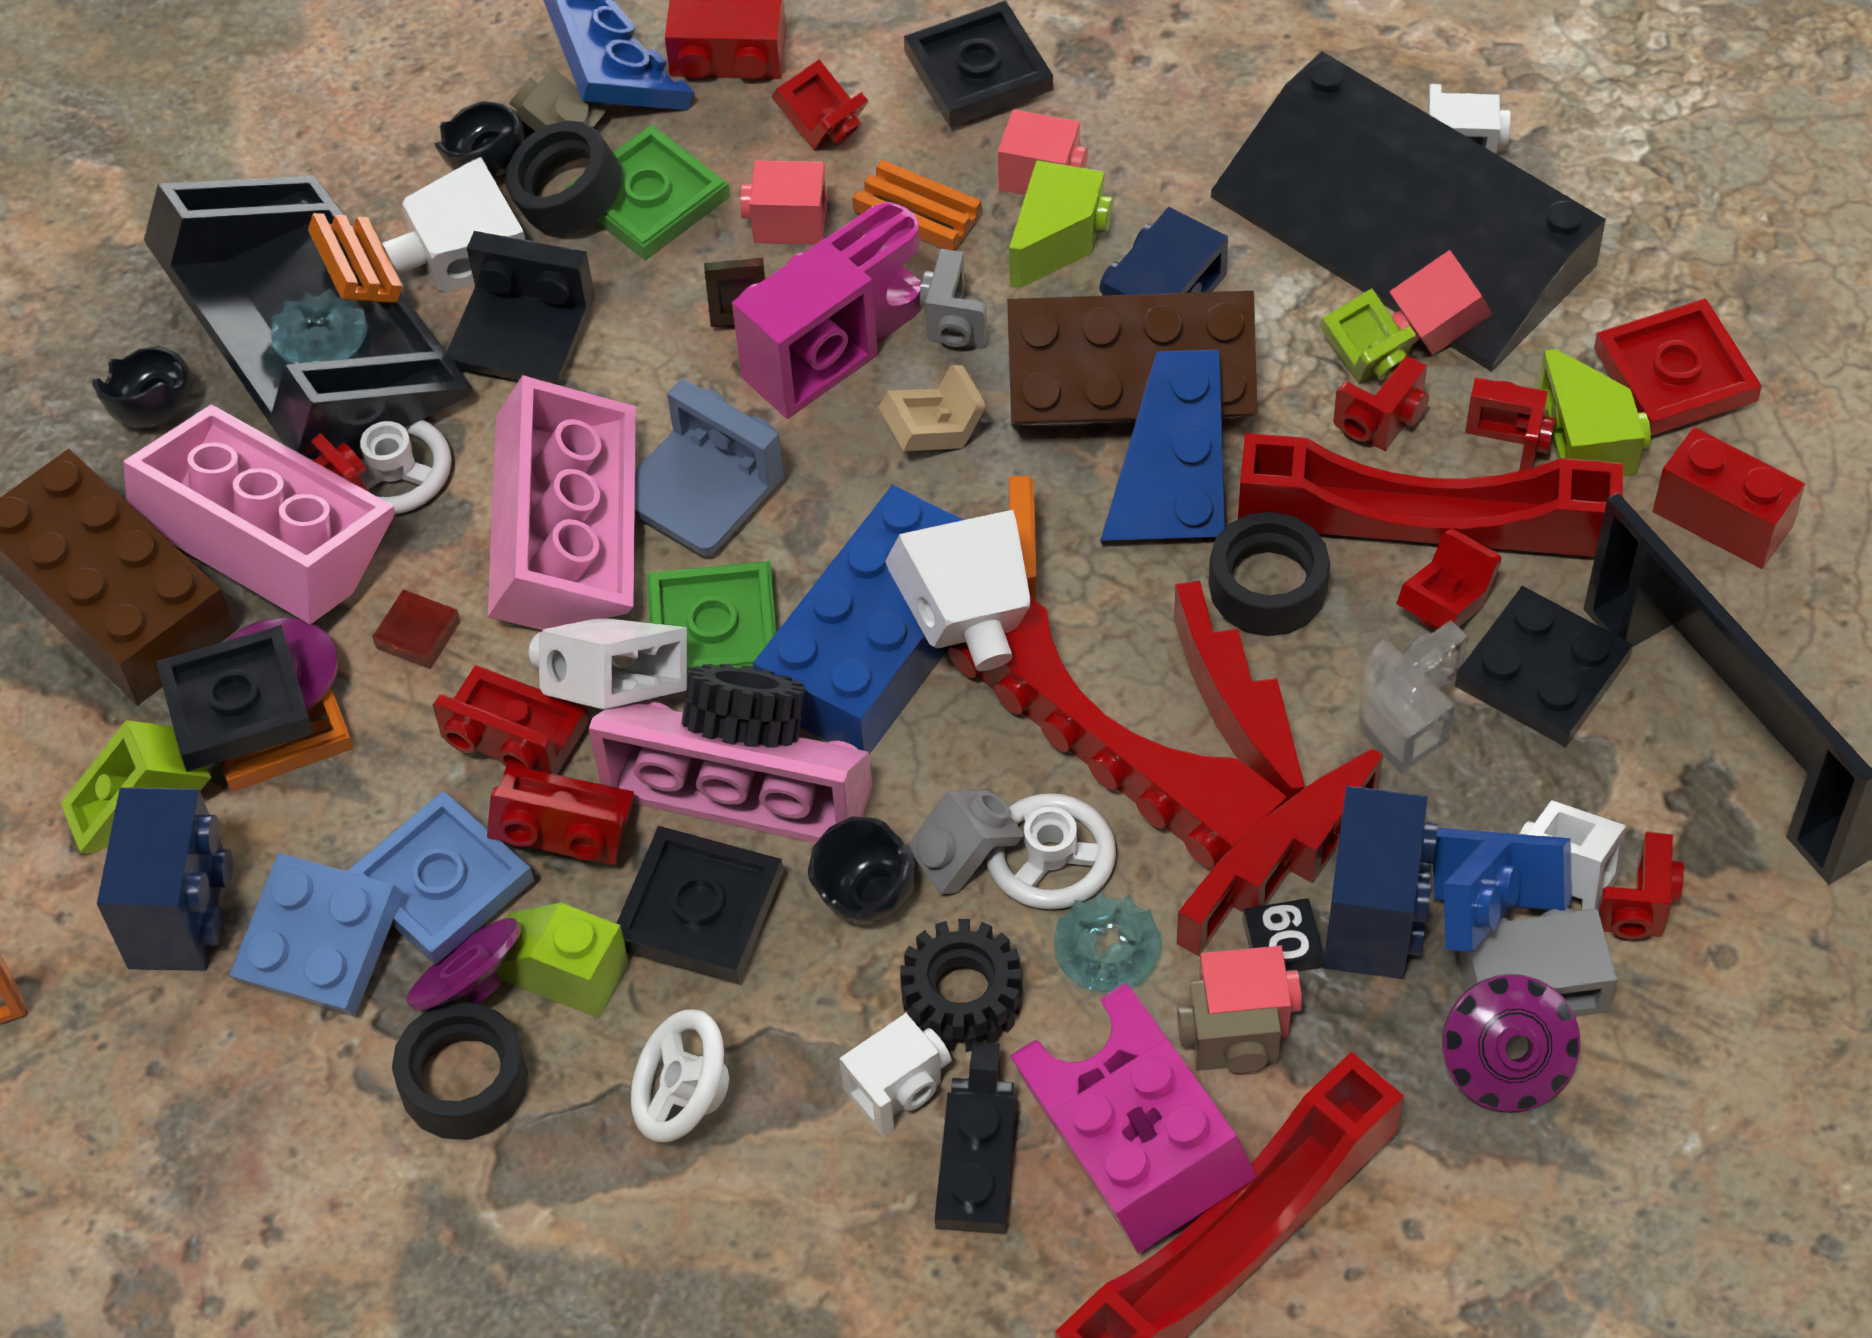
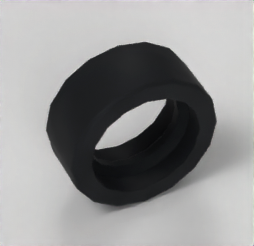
M565 120L543 127L530 135L516 149L506 170L505 186L512 201L531 225L543 233L563 235L582 230L597 221L612 206L621 188L622 168L615 154L596 129L585 122ZM582 158L590 159L584 173L572 186L558 194L546 197L539 196L545 180L556 169L570 161Z
M1276 512L1254 513L1229 523L1215 539L1210 555L1208 584L1212 603L1225 620L1247 632L1261 635L1290 633L1308 624L1323 607L1328 588L1330 560L1326 543L1313 527L1291 515ZM1272 552L1286 555L1299 563L1306 572V578L1300 587L1288 593L1265 595L1252 592L1238 584L1232 576V568L1237 561L1251 554Z
M451 1002L428 1009L408 1024L395 1045L392 1063L393 1075L405 1111L421 1129L441 1138L471 1139L490 1133L513 1116L525 1096L528 1071L516 1031L500 1012L479 1003ZM459 1041H480L492 1046L499 1056L501 1063L500 1071L494 1082L478 1095L460 1101L439 1100L430 1096L423 1089L420 1079L421 1069L428 1058L443 1046Z

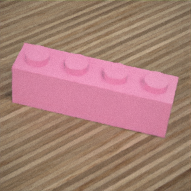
M522 375L495 418L487 617L543 630L591 619L624 615L631 611L634 596L636 406Z
M212 404L123 461L127 502L174 546L310 625L354 593L394 517L393 505L348 482L341 476Z
M635 702L605 709L594 716L590 723L589 733L600 783L634 791L633 804L816 843L830 826L852 816L863 817L872 789L869 752L858 750L855 746L843 741H829L825 743L798 737V741L796 743L792 742V745L783 746L778 744L777 747H766L757 743V747L745 746L744 742L737 741L734 744L724 743L722 738L709 739L702 737V733L689 731L688 727H683L681 724L683 712L673 711L668 706L658 702H644L642 704Z

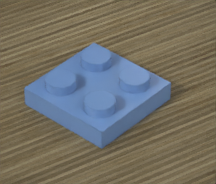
M445 791L437 795L347 871L394 884L403 892L391 925L435 965L534 881L531 867L501 841L487 838V829Z
M278 853L229 976L241 984L356 1016L403 892L391 883Z

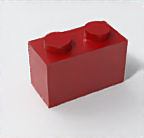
M670 0L664 37L670 77L781 79L787 30L784 0Z
M1693 427L1662 469L1652 512L1763 569L1793 528L1805 483Z

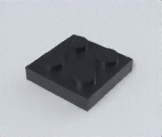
M1006 0L904 36V51L950 127L1053 91L1052 72Z
M1522 585L1457 671L1455 687L1558 744L1567 747L1629 661L1633 644Z
M282 625L156 661L186 772L313 735Z
M658 826L616 923L621 926L626 952L739 983L783 875L782 859Z

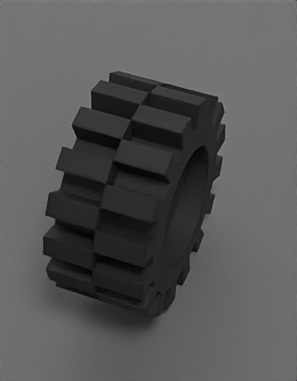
M705 664L702 667L695 666L689 670L681 724L683 727H688V730L693 733H702V737L709 739L722 738V742L734 744L737 741L744 742L745 746L757 747V743L763 744L766 747H777L778 744L783 746L792 745V742L796 743L798 741L806 687H803V683L800 681H792V677L787 675L775 676L774 671L765 669L760 672L753 670V667L749 666L734 668L731 664H720V667L712 664Z
M958 919L959 931L949 932L947 921L935 924L936 938L932 939L926 930L916 936L917 949L908 946L904 953L905 966L901 965L900 982L904 1012L907 1011L908 1016L918 1027L921 1026V1031L923 1032L927 1028L932 1029L938 1036H941V1040L947 1050L953 1052L955 1040H965V1050L968 1052L972 1050V1041L977 1042V1037L983 1036L986 1042L996 1043L999 1041V1027L1006 1033L1015 1025L1014 1014L1020 1015L1022 1008L1023 981L1017 949L1010 951V939L1001 932L993 939L992 926L981 922L977 933L971 932L970 919ZM967 968L982 973L988 982V987L985 993L976 1000L952 1002L939 995L936 990V983L942 974L950 970Z

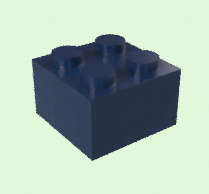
M1346 785L1323 969L1404 979L1407 955L1421 956L1424 927L1427 921L1431 882H1429L1431 864H1433L1438 828V824L1425 822L1428 796Z
M122 787L119 789L97 906L128 969L206 971L210 947L218 946L221 941L223 917L218 902L221 888H228L231 884L233 860L230 849H223L219 839L217 816L209 814L199 789Z

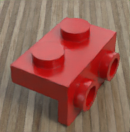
M474 665L454 698L439 694L432 705L441 737L455 749L465 753L481 752L500 760L504 766L509 764L558 775L590 722L587 707L568 700L544 695L540 689L478 665Z
M507 764L500 786L493 788L490 797L487 838L508 842L515 846H526L568 855L580 860H591L616 865L632 810L634 791Z

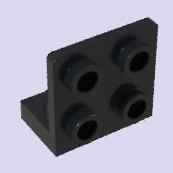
M474 231L466 249L475 288L446 353L457 368L517 380H520L523 375L559 385L595 298L587 251Z

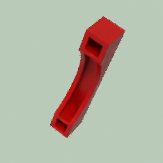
M1245 433L1238 519L1248 514L1276 512L1295 516L1313 527L1318 534L1439 544L1441 536L1446 531L1454 529L1487 548L1595 557L1607 498L1617 492L1623 497L1624 463L1559 458L1534 468L1497 476L1465 479L1427 478L1393 473L1360 464L1331 452L1306 437Z
M1030 597V608L1018 627L1005 633L1013 658L1008 663L995 669L978 671L975 668L967 642L949 646L948 653L950 659L964 675L970 678L977 676L995 691L999 701L1009 711L1017 715L1021 713L1026 715L1041 727L1044 736L1055 748L1062 752L1071 751L1088 765L1090 772L1101 785L1110 790L1117 788L1136 803L1141 815L1151 825L1160 829L1166 827L1185 843L1192 857L1205 867H1215L1258 823L1287 802V796L1238 758L1203 756L1168 748L1133 733L1105 715L1080 691L1063 666L1050 634L1047 609L1032 597Z
M1351 1051L1303 1096L1285 1123L1251 1163L1257 1177L1256 1179L1207 1209L1182 1233L1153 1256L1127 1273L1105 1283L1055 1331V1338H1185L1398 1133L1404 1095Z

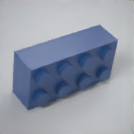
M892 484L753 662V669L760 672L764 669L774 671L775 676L787 675L792 677V681L803 683V687H806L800 724L801 728L828 742L843 741L849 743L858 750L868 751L870 755L949 649V646L935 648L929 644L890 574L885 561L899 534L958 522L964 519Z

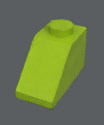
M1036 160L1009 246L1010 286L1022 288L1092 254L1098 231H1108L1113 212V197L1105 196V171Z
M1558 349L1544 350L1537 388L1548 391L1545 416L1556 418L1552 442L1557 459L1624 463L1623 477L1637 475L1642 450L1649 449L1651 444V431L1646 413L1637 412L1631 389Z
M126 720L60 804L79 852L92 854L108 847L120 787L199 789L201 791L211 776L207 766L186 772L173 726Z
M561 902L510 912L507 918H514L521 926V932L510 954L495 971L501 980L600 1018L629 965L621 926Z

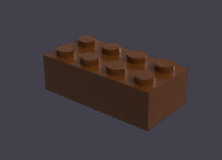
M1254 290L1007 299L1011 425L1136 421L1156 352L1219 349L1221 418L1253 417L1258 414Z
M69 448L0 497V574L137 706L163 687L156 661L221 643L236 631L221 588Z

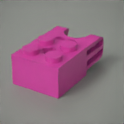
M890 202L877 204L807 251L794 255L784 267L762 282L747 287L737 299L732 301L741 378L786 419L795 415L877 357V343L920 312L922 308L920 306L922 282L908 269L902 267L917 253L919 248V222L917 217L910 210L899 204Z
M1123 983L1100 999L1104 1009L1110 1016L1111 1034L1105 1047L1095 1056L1085 1061L1069 1063L1052 1056L1038 1040H1035L1011 1054L1010 1057L1026 1086L1068 1147L1071 1155L1139 1254L1257 1177L1236 1133L1127 983Z

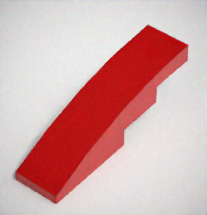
M1200 580L1175 584L1174 622L1191 675L1216 727L1235 756L1287 796L1288 801L1303 790L1305 784L1278 679L1271 678L1251 681L1239 629L1213 632Z
M1371 748L1316 779L1258 823L1215 865L1178 911L1176 944L1200 956V953L1204 951L1233 908L1243 912L1245 908L1267 905L1289 872L1314 883L1339 845L1346 785L1378 790L1383 754Z

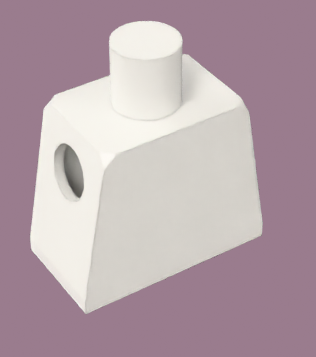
M480 157L407 196L401 205L408 233L381 244L397 275L425 265L437 289L448 292L475 285L466 249L474 231L525 240V235Z
M1013 510L899 534L885 562L929 644L935 648H942L967 642L975 668L978 671L995 669L1008 663L1013 658L1005 633L1016 629L1030 608L1029 588L1016 517Z
M606 618L591 619L543 629L542 632L533 637L529 646V660L534 668L539 669V687L544 695L600 709H609L686 691L687 627ZM618 655L634 659L628 667H622L615 663L612 656Z

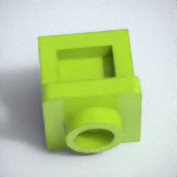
M1372 288L1322 317L1319 327L1358 384L1374 374L1377 375L1379 380L1389 377L1404 357L1409 354L1416 339V334L1410 326L1400 330Z

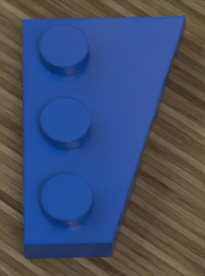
M543 0L582 101L594 102L595 104L605 106L623 104L689 110L694 91L684 80L674 82L664 71L667 63L665 58L657 49L646 50L633 36L636 26L613 0Z
M1219 349L1156 352L1100 541L1218 537L1225 529Z

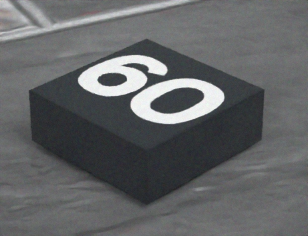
M1309 898L1243 909L1242 920L1249 949L1282 946L1286 971H1302L1323 967L1324 955Z

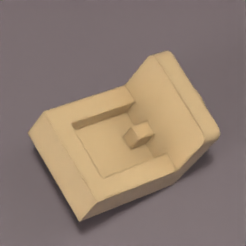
M951 365L938 389L887 390L878 408L902 451L960 449L965 447L985 410V402L963 365Z

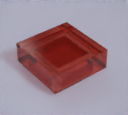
M403 589L372 638L376 649L431 669L461 621L457 609Z

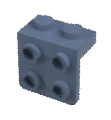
M681 378L667 393L673 431L635 470V516L698 554L708 556L714 554L784 479L779 433L766 420L758 416L750 417L730 406L716 391L708 388L701 389Z

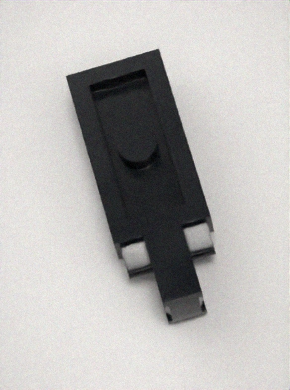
M972 1041L969 1079L952 1078L951 1092L947 1094L934 1218L935 1229L1005 1234L1017 1105L1016 1097H1014V1082L999 1081L1001 1058H999L1000 1043Z

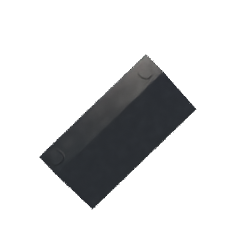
M1323 51L1317 54L1285 84L1211 189L1212 199L1360 291L1366 292L1372 288L1383 305L1394 312L1400 310V307L1389 291L1450 250L1483 296L1493 315L1453 341L1449 346L1491 372L1597 266L1606 219Z
M314 175L158 183L144 242L285 446L308 459H316L320 455L311 441L321 433L335 449L344 442L355 452L361 449L360 440L363 433L373 424L392 421L399 423L405 428L469 397L472 389L471 385L401 292L398 301L393 303L341 299L308 228L313 213L324 214L329 224L333 223L335 215H343V213ZM338 241V243H339V245H340V247H341V249H342V251H343V253H344V255H345V257H346V259H347V258H348V255H347V253H346V251H345V249H344V247H343L341 241ZM355 275V277H356V279H357V281H358V285H357V286H362V284H361V282H360L358 276Z
M1618 492L1608 497L1583 610L1599 627L1633 644V647L1673 625L1806 771L1807 776L1786 838L1828 885L1872 859V768Z

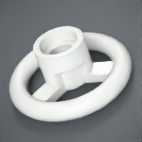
M420 420L405 428L399 423L392 421L378 422L367 428L361 437L360 446L368 471L360 478L367 489L382 481L393 482L400 479L419 485L402 495L378 497L394 506V514L405 513L424 505L446 483L451 469L450 447L442 433L427 421ZM408 434L422 439L430 447L433 454L432 468L414 462Z
M1054 793L1026 797L1009 806L1010 817L1017 825L1021 821L1025 823L1024 844L1028 851V861L1014 875L1005 859V847H993L985 858L990 875L1005 894L1017 902L1030 907L1062 909L1084 902L1104 886L1115 864L1116 843L1106 819L1094 807L1078 798ZM1074 818L1088 828L1096 844L1077 842V826ZM1047 842H1054V843H1057V844H1059V845H1056V846H1045V845H1042V844L1047 843ZM1066 863L1093 866L1083 879L1071 886L1053 890L1035 887L1048 870H1057Z
M686 1009L671 1015L654 1031L639 1057L632 1080L631 1111L639 1131L654 1142L667 1143L683 1137L699 1123L704 1115L714 1112L725 1098L729 1085V1072L725 1064H723V1039L715 1020L701 1010ZM687 1030H695L700 1035L703 1045V1056L698 1057L684 1052L681 1033ZM663 1057L664 1067L660 1076V1087L651 1102L653 1078L659 1061ZM673 1104L683 1107L674 1118L665 1121Z

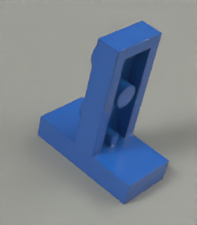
M1440 828L1437 831L1433 879L1434 899L1444 900L1445 949L1473 952L1486 935L1497 927L1499 920L1506 912L1514 906L1565 911L1572 902L1571 838Z

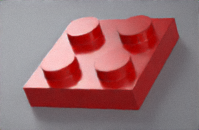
M1706 298L1609 328L1596 334L1594 349L1613 380L1631 389L1637 412H1645L1648 417L1651 436L1759 400L1762 389L1761 383Z

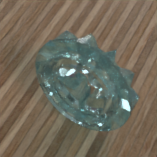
M328 289L320 297H312L305 291L304 297L300 302L284 300L282 313L271 317V339L274 349L283 359L292 364L347 359L360 348L367 334L364 310L358 309L353 300L337 298L331 289ZM328 321L329 329H322L319 326H314L309 330L307 328V323L310 322L321 325Z
M1100 891L1095 899L1083 903L1075 899L1071 910L1063 918H1058L1054 937L1055 957L1063 972L1072 981L1084 988L1098 992H1110L1123 983H1127L1130 988L1134 987L1150 975L1158 962L1161 950V932L1158 931L1154 923L1151 910H1143L1135 905L1129 894L1123 899L1108 898ZM1114 924L1118 925V941L1123 945L1112 943L1106 951H1102L1099 959H1097L1096 937L1092 933L1104 935L1108 928H1112Z

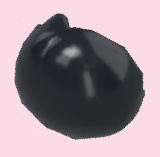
M479 101L462 108L450 121L442 122L440 124L441 142H436L434 145L444 162L452 170H456L481 157L491 176L497 178L506 173L514 152L524 142V127L516 111L503 103Z
M153 346L138 349L123 359H110L109 373L106 381L103 382L100 378H95L92 381V386L107 412L116 421L131 428H155L169 421L180 411L191 389L192 376L186 362L178 353L162 346Z
M852 816L830 826L814 844L808 866V876L810 883L821 899L836 916L846 922L853 921L857 925L871 924L897 912L913 891L915 863L903 840L886 822L878 818Z

